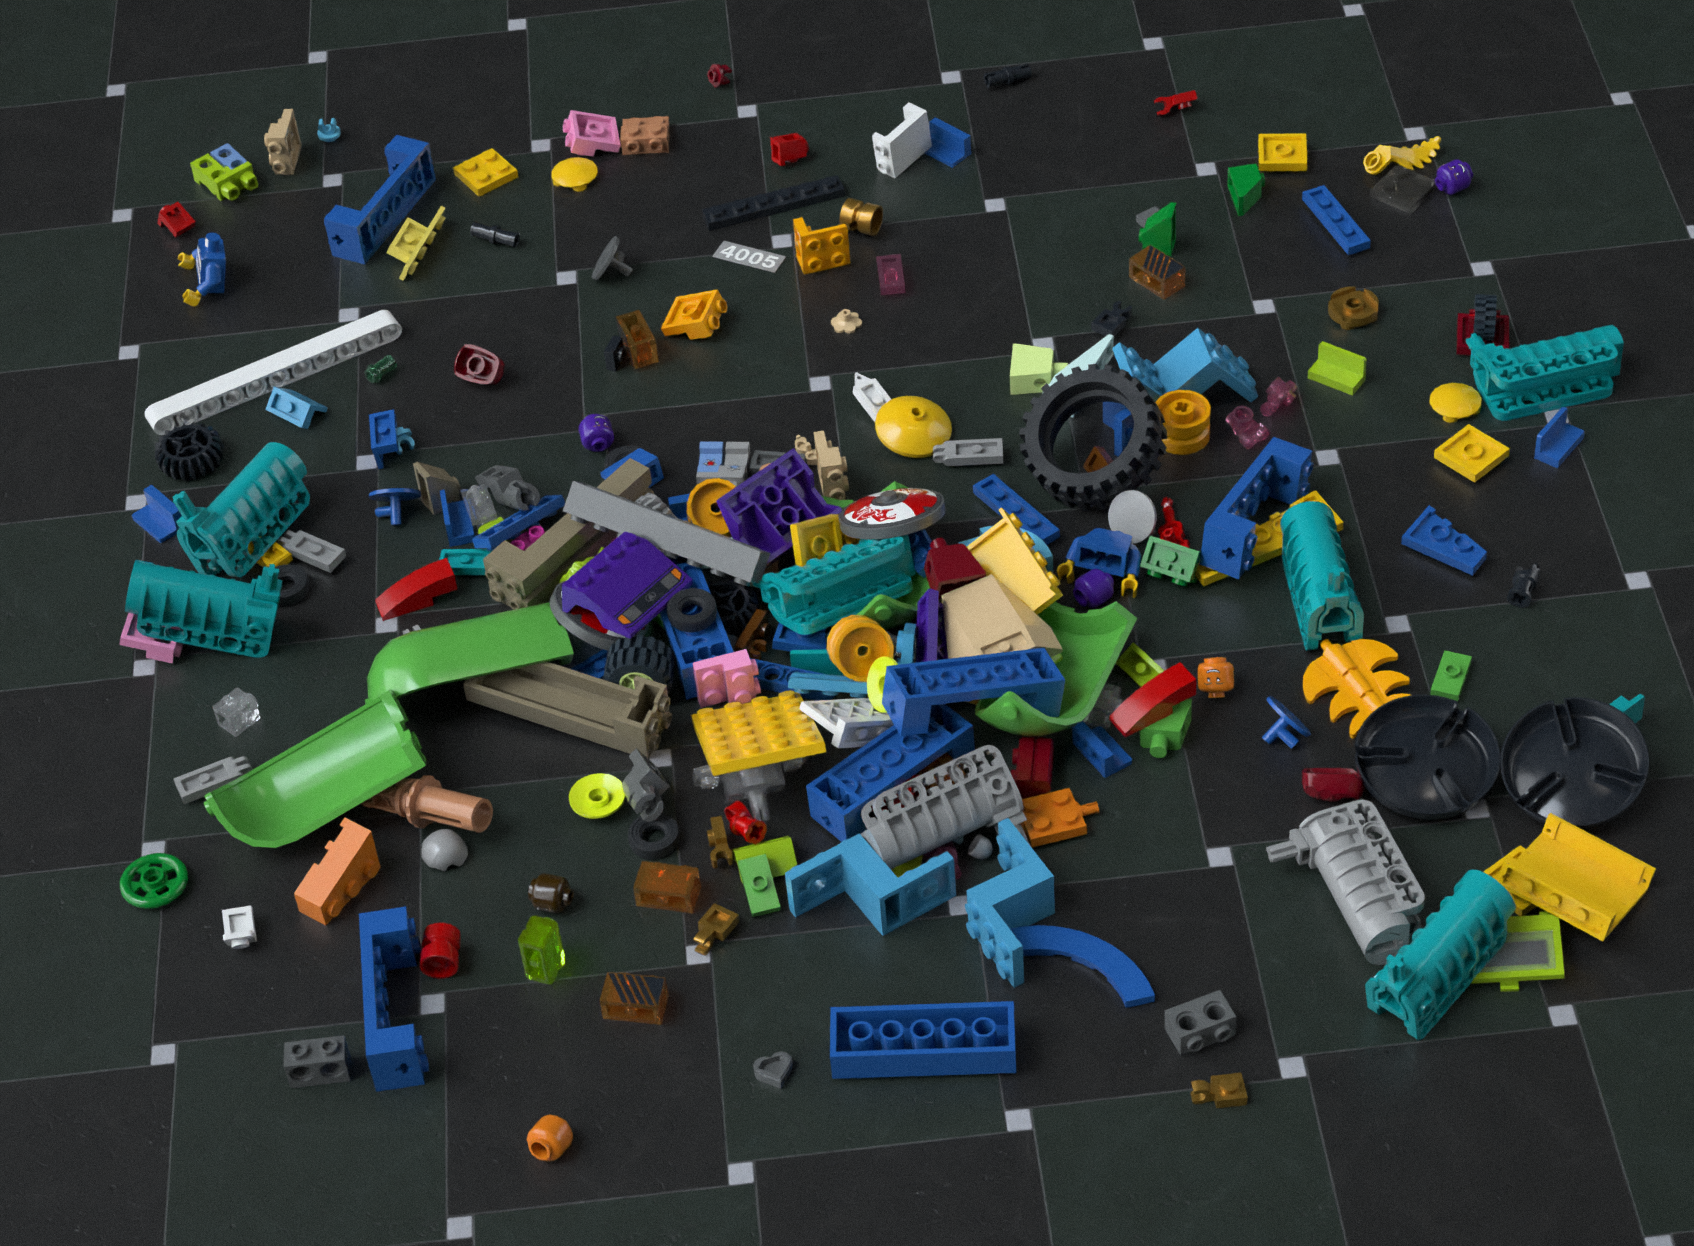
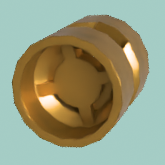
M852 198L846 199L840 213V225L846 224L848 230H859L860 233L872 236L878 233L883 220L882 206L872 203L864 205L863 201Z

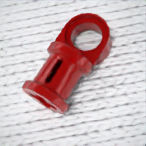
M737 800L725 808L724 812L730 822V830L734 835L744 836L748 843L758 844L764 839L767 832L765 822L753 819L742 802Z

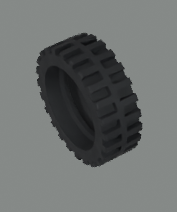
M1089 364L1088 370L1082 371L1079 366L1071 368L1072 374L1064 376L1062 373L1055 376L1057 382L1049 386L1046 383L1041 388L1044 393L1039 398L1034 396L1030 401L1033 408L1031 412L1025 411L1022 418L1026 423V428H1020L1019 436L1025 442L1020 444V451L1026 458L1024 462L1044 490L1056 501L1061 500L1065 506L1073 508L1076 503L1083 511H1089L1090 505H1095L1098 510L1107 509L1106 504L1111 503L1120 493L1128 490H1137L1142 483L1148 485L1152 481L1149 476L1152 470L1158 471L1162 465L1158 460L1159 455H1165L1167 447L1162 442V439L1168 438L1167 430L1162 424L1165 423L1163 414L1158 409L1159 407L1136 377L1133 379L1129 372L1121 369L1118 373L1112 365L1106 364L1104 370H1101L1097 364ZM1099 402L1123 404L1131 412L1134 419L1132 436L1124 451L1109 465L1093 472L1076 474L1065 472L1061 469L1054 459L1053 450L1056 437L1064 423L1074 413L1091 404Z

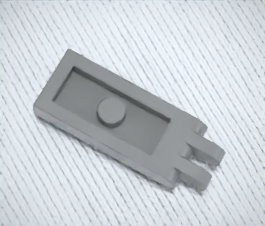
M1002 438L945 441L943 445H935L933 447V461L944 463L946 466L1003 464Z
M287 530L284 533V537H280L277 540V543L289 551L292 557L329 573L346 557L345 549L301 530L297 533Z
M246 756L236 759L228 757L176 777L174 782L183 803L187 804L205 797L204 795L210 791L230 783L253 769Z

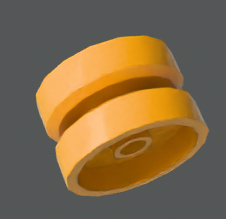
M1175 390L1160 396L1155 403L1165 419V423L1162 424L1167 430L1168 438L1162 439V442L1167 447L1166 452L1187 455L1203 449L1210 439L1211 406L1208 400L1201 394L1191 390Z
M720 478L706 479L697 484L691 491L687 502L688 522L731 538V533L721 511L715 513L711 508L714 510L719 509L716 501L736 486L730 481Z
M850 615L842 618L832 627L827 637V652L830 660L847 678L854 681L867 682L869 670L876 659L880 657L893 658L894 646L890 635L874 619L865 615Z

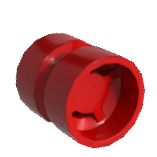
M434 923L424 929L420 969L425 975L444 979L457 973L459 965L458 950L461 943V933L457 927L448 923Z

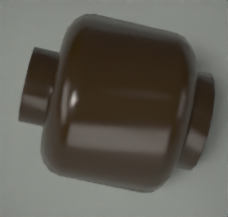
M547 873L540 874L537 879L534 878L528 890V899L532 901L535 909L555 914L561 913L566 906H570L574 891L570 889L567 878Z

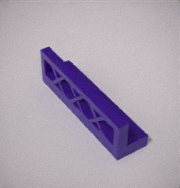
M930 588L917 602L916 663L948 659L943 604L938 603L939 591ZM938 612L942 613V622L938 623ZM939 636L942 644L937 647V637Z

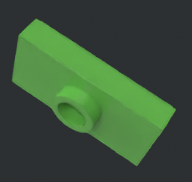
M1444 650L1430 695L1442 696L1458 701L1471 665L1472 656Z
M766 854L739 860L738 867L752 917L780 911L781 907Z

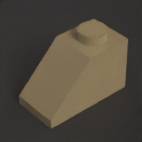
M420 462L413 464L418 489L421 491V502L434 515L443 511L439 490L445 489L447 503L461 501L459 495L461 487L456 477H451L442 468Z

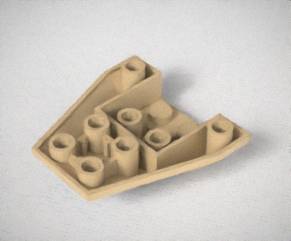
M992 574L942 595L948 659L1045 648L1050 657L1063 652L1051 627Z

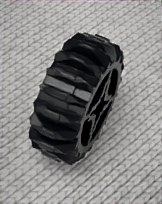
M192 422L191 425L183 423L181 427L174 426L172 431L166 430L165 436L159 437V442L155 444L156 448L154 451L155 460L161 472H164L167 477L172 476L174 480L182 478L186 481L188 478L195 480L200 475L205 477L206 472H213L214 467L220 466V460L223 459L224 445L220 435L212 426L206 427L204 423L196 425L195 422Z
M720 578L715 583L709 580L708 588L715 599L717 611L726 634L739 636V634L743 633L755 611L760 609L755 591L750 586L734 583L731 578L728 581H722Z

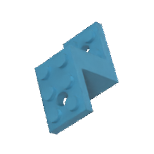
M1199 328L1194 330L1154 364L1148 359L1143 360L1132 347L1127 348L1120 342L1112 348L1120 370L1124 369L1129 372L1133 379L1136 377L1155 402L1160 396L1175 390H1191L1202 394L1219 379L1249 402L1258 397L1254 387L1256 382L1248 373L1249 366L1247 362L1240 356L1238 358L1234 356L1226 345L1221 346L1212 334H1205Z
M1009 818L998 822L999 835L996 837L1000 854L997 856L998 862L1006 872L966 890L967 904H965V909L968 914L966 927L970 936L973 939H978L985 956L988 959L992 958L996 963L1000 976L1003 979L1007 978L1015 988L1024 983L1023 946L1009 928L1030 926L1055 914L1054 876Z
M860 833L850 839L843 840L840 844L825 852L817 854L814 858L803 864L794 866L785 873L789 910L795 917L845 891L882 936L956 896L954 858L948 851L897 877Z

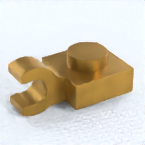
M722 816L710 818L712 829L707 830L710 847L715 846V849L710 854L711 864L713 868H718L717 860L726 858L728 864L733 865V855L728 847Z
M714 903L698 921L699 932L695 935L694 941L699 944L696 946L695 952L705 956L712 948L715 938L724 941L739 923V914Z
M1241 1073L1211 1076L1210 1083L1205 1080H1196L1191 1083L1193 1091L1190 1094L1193 1104L1214 1101L1216 1108L1247 1105L1248 1097Z

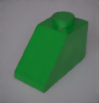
M1257 164L1228 168V189L1238 216H1243L1261 198L1262 187H1265L1264 174L1259 172Z
M1169 203L1147 218L1145 227L1140 228L1139 242L1142 243V253H1148L1151 245L1154 247L1152 254L1157 249L1159 251L1158 255L1161 252L1165 256L1172 255L1176 242V203Z

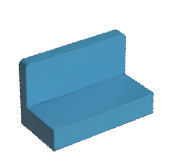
M274 386L265 410L301 428L308 429L314 411L326 412L328 407L293 390Z

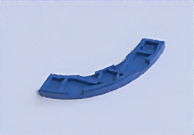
M1035 925L1009 928L1022 944L1023 956H1054L1059 954L1072 957L1073 961L1093 970L1097 969L1107 977V981L1118 992L1125 1008L1155 1002V994L1143 972L1123 952L1102 939L1085 932L1057 926Z

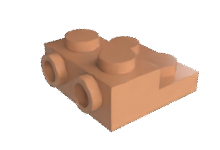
M669 116L623 119L620 138L622 155L669 152Z

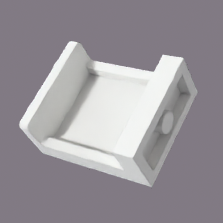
M910 102L903 107L904 122L887 136H882L877 132L872 135L877 168L883 174L893 178L900 175L932 147L927 111Z

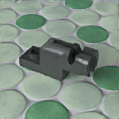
M495 465L475 477L479 486L491 489L495 500L501 505L526 511L529 510L526 504L530 503L536 506L540 502V494L537 488L531 483L523 481L518 468Z
M636 748L629 755L634 766L622 782L623 792L636 814L640 812L644 821L651 822L661 815L663 811L661 795L670 786L657 766Z

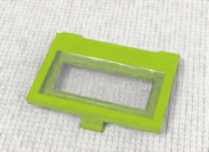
M1541 911L1539 915L1509 917L1507 920V938L1503 946L1483 968L1480 967L1477 970L1478 974L1471 984L1500 982V991H1519L1518 981L1565 979L1559 918L1547 911Z

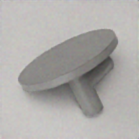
M1128 490L1117 495L1112 501L1108 512V521L1112 531L1117 530L1131 535L1132 544L1140 543L1156 533L1154 528L1157 514L1152 500L1146 494L1137 490Z

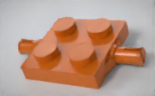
M1070 788L1022 799L1024 808L1022 812L1027 820L1020 824L1031 847H1036L1087 834V826L1083 816L1099 813V806L1097 801L1080 805L1075 801Z

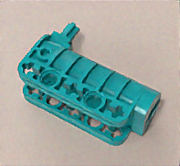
M1614 325L1602 326L1585 332H1576L1567 336H1558L1554 339L1541 340L1532 344H1523L1510 349H1504L1502 345L1495 346L1494 343L1485 345L1482 338L1477 336L1476 333L1471 334V338L1466 339V343L1471 350L1470 365L1474 369L1473 375L1477 389L1492 415L1501 421L1513 420L1607 398L1613 392L1614 383L1611 377L1620 375L1624 341L1619 330ZM1578 389L1583 392L1573 393L1571 390ZM1529 400L1533 401L1534 403L1526 405L1523 403V401Z
M277 442L266 444L207 508L195 507L185 491H181L180 494H175L172 497L174 504L182 515L176 521L180 527L177 530L178 541L198 573L215 575L224 569L231 577L244 576L306 509L310 501V495L302 482V478L307 474V470L301 458L289 447ZM281 508L285 512V517L282 521L279 519V510ZM252 541L254 544V551L250 555L248 552V544Z
M1307 501L1294 505L1284 513L1280 521L1283 535L1282 563L1305 650L1318 649L1319 640L1322 638L1321 632L1342 631L1345 642L1348 643L1362 639L1364 613L1354 591L1352 578L1349 576V567L1345 561V553L1341 547V539L1337 532V525L1331 508L1324 503Z
M907 534L886 539H860L856 545H844L839 552L829 551L821 559L812 558L802 567L795 565L777 573L769 572L763 574L762 579L758 580L759 583H753V585L760 588L762 600L765 603H769L768 608L779 623L798 634L807 635L832 626L842 618L856 615L877 595L883 594L897 599L910 593L913 590L910 577L916 573Z
M135 560L126 597L125 612L138 615L137 630L147 637L255 658L265 657L269 652L272 631L277 617L282 580H278L279 569H275L274 564H270L269 567L264 566L262 576H258V579L252 578L251 583H246L232 578L226 579L212 574L205 575L191 570L185 571L171 566L165 567L151 562ZM171 627H179L183 629V631L171 629ZM225 637H231L237 641L227 640Z
M1468 870L1454 886V894L1445 897L1440 902V910L1431 913L1426 918L1424 929H1417L1412 934L1411 944L1403 945L1395 957L1391 954L1388 955L1386 958L1387 964L1384 966V969L1380 970L1374 978H1370L1366 982L1365 989L1368 1008L1378 1015H1381L1386 1010L1390 1011L1404 1021V1026L1407 1027V1033L1417 1040H1422L1472 983L1476 975L1484 969L1503 946L1507 938V920L1516 910L1515 902L1510 893L1488 874L1479 870Z

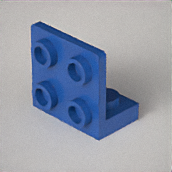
M1103 402V423L1114 430V455L1118 457L1130 441L1134 428V419L1131 412L1123 404Z

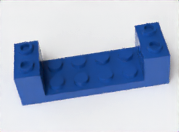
M396 135L385 147L390 177L387 178L386 182L374 194L371 200L361 211L335 205L325 216L324 225L332 256L364 265L435 182L436 177L429 143Z
M1276 437L1271 439L1205 522L1200 565L1239 579L1245 571L1251 569L1254 562L1252 550L1256 545L1257 535H1255L1256 523L1248 520L1250 515L1254 516L1256 514L1261 501L1265 502L1268 496L1287 504H1292L1308 494L1310 489L1308 477L1314 466V463L1311 462V450Z
M679 556V559L668 557L693 579V584L687 589L698 588L710 593L701 568L687 564L688 559ZM690 605L682 609V613L685 615H696L702 611V607L698 605ZM666 607L659 615L676 658L679 682L685 698L697 697L693 663L734 651L718 611L714 622L706 629L698 632H683L672 626Z
M1045 648L886 666L882 705L900 736L928 733L931 705L998 698L1008 691L1014 692L1043 714L1050 717H1059L1065 678Z
M946 704L931 705L928 733L900 736L895 725H893L806 785L810 816L841 842L859 833H863L867 830L861 816V811L865 804L875 799L881 793L902 784L936 759H940L946 764L974 751L973 725Z
M406 907L360 913L366 1058L376 1092L424 1085V1072L429 1071L427 1054L424 1053L422 1035L416 1036L414 1024L390 1027L388 1011H385V1006L389 1005L388 992L386 987L383 988L384 982H387V970L417 966L416 954L421 953L419 936H414L417 934L415 919L409 918Z

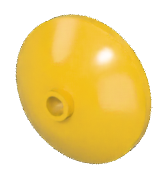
M901 396L889 400L879 409L875 420V430L880 441L891 451L910 458L933 456V447L935 445H943L945 441H949L952 432L951 421L946 412L936 403L918 396Z

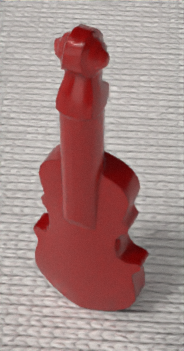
M1165 497L1161 503V506L1164 507L1165 524L1158 529L1160 539L1189 548V540H1184V527L1180 521L1175 520V512L1172 507L1173 500Z

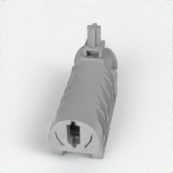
M992 745L980 747L881 793L875 799L865 804L861 811L862 820L867 828L866 831L861 833V836L890 869L898 867L985 825L987 828L994 825L997 834H999L998 822L1009 818L1030 845L1020 824L1027 820L1022 812L1024 808L1020 792L1001 752ZM984 752H986L987 755L992 754L994 756V759L991 761L992 766H990L987 759L984 757ZM975 763H980L981 765L976 768ZM969 768V773L963 775L962 770ZM949 774L951 779L944 781L943 777ZM937 781L938 786L928 789L929 796H927L924 786H929ZM918 791L919 796L915 798L916 802H914L912 793ZM899 797L900 803L894 805L893 800ZM887 804L889 810L882 811L881 808ZM871 806H873V811L875 813L876 818L869 817L868 813L872 811Z
M1357 800L1316 812L1307 817L1299 825V829L1290 830L1289 841L1266 848L1269 861L1274 863L1295 857L1299 865L1308 863L1310 869L1318 868L1367 961L1375 965H1386L1387 956L1391 954L1395 957L1403 945L1411 944L1412 934L1417 929H1422L1421 920L1417 913L1421 912L1424 907V892L1372 802ZM1358 811H1362L1364 814L1368 813L1367 823H1365V818ZM1370 832H1378L1382 837L1375 839ZM1383 846H1384V852L1386 853V855H1387V856H1391V864H1392L1391 866H1390V864H1389L1387 858L1385 857V855H1384L1383 852H1382L1381 847H1383ZM1396 875L1405 877L1406 881L1400 883ZM1406 890H1408L1409 897L1412 900H1416V903H1411L1406 895Z

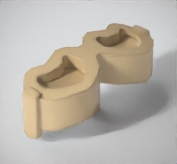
M797 435L795 440L797 453L805 454L808 465H817L816 450L812 449L811 444L807 442L805 437Z

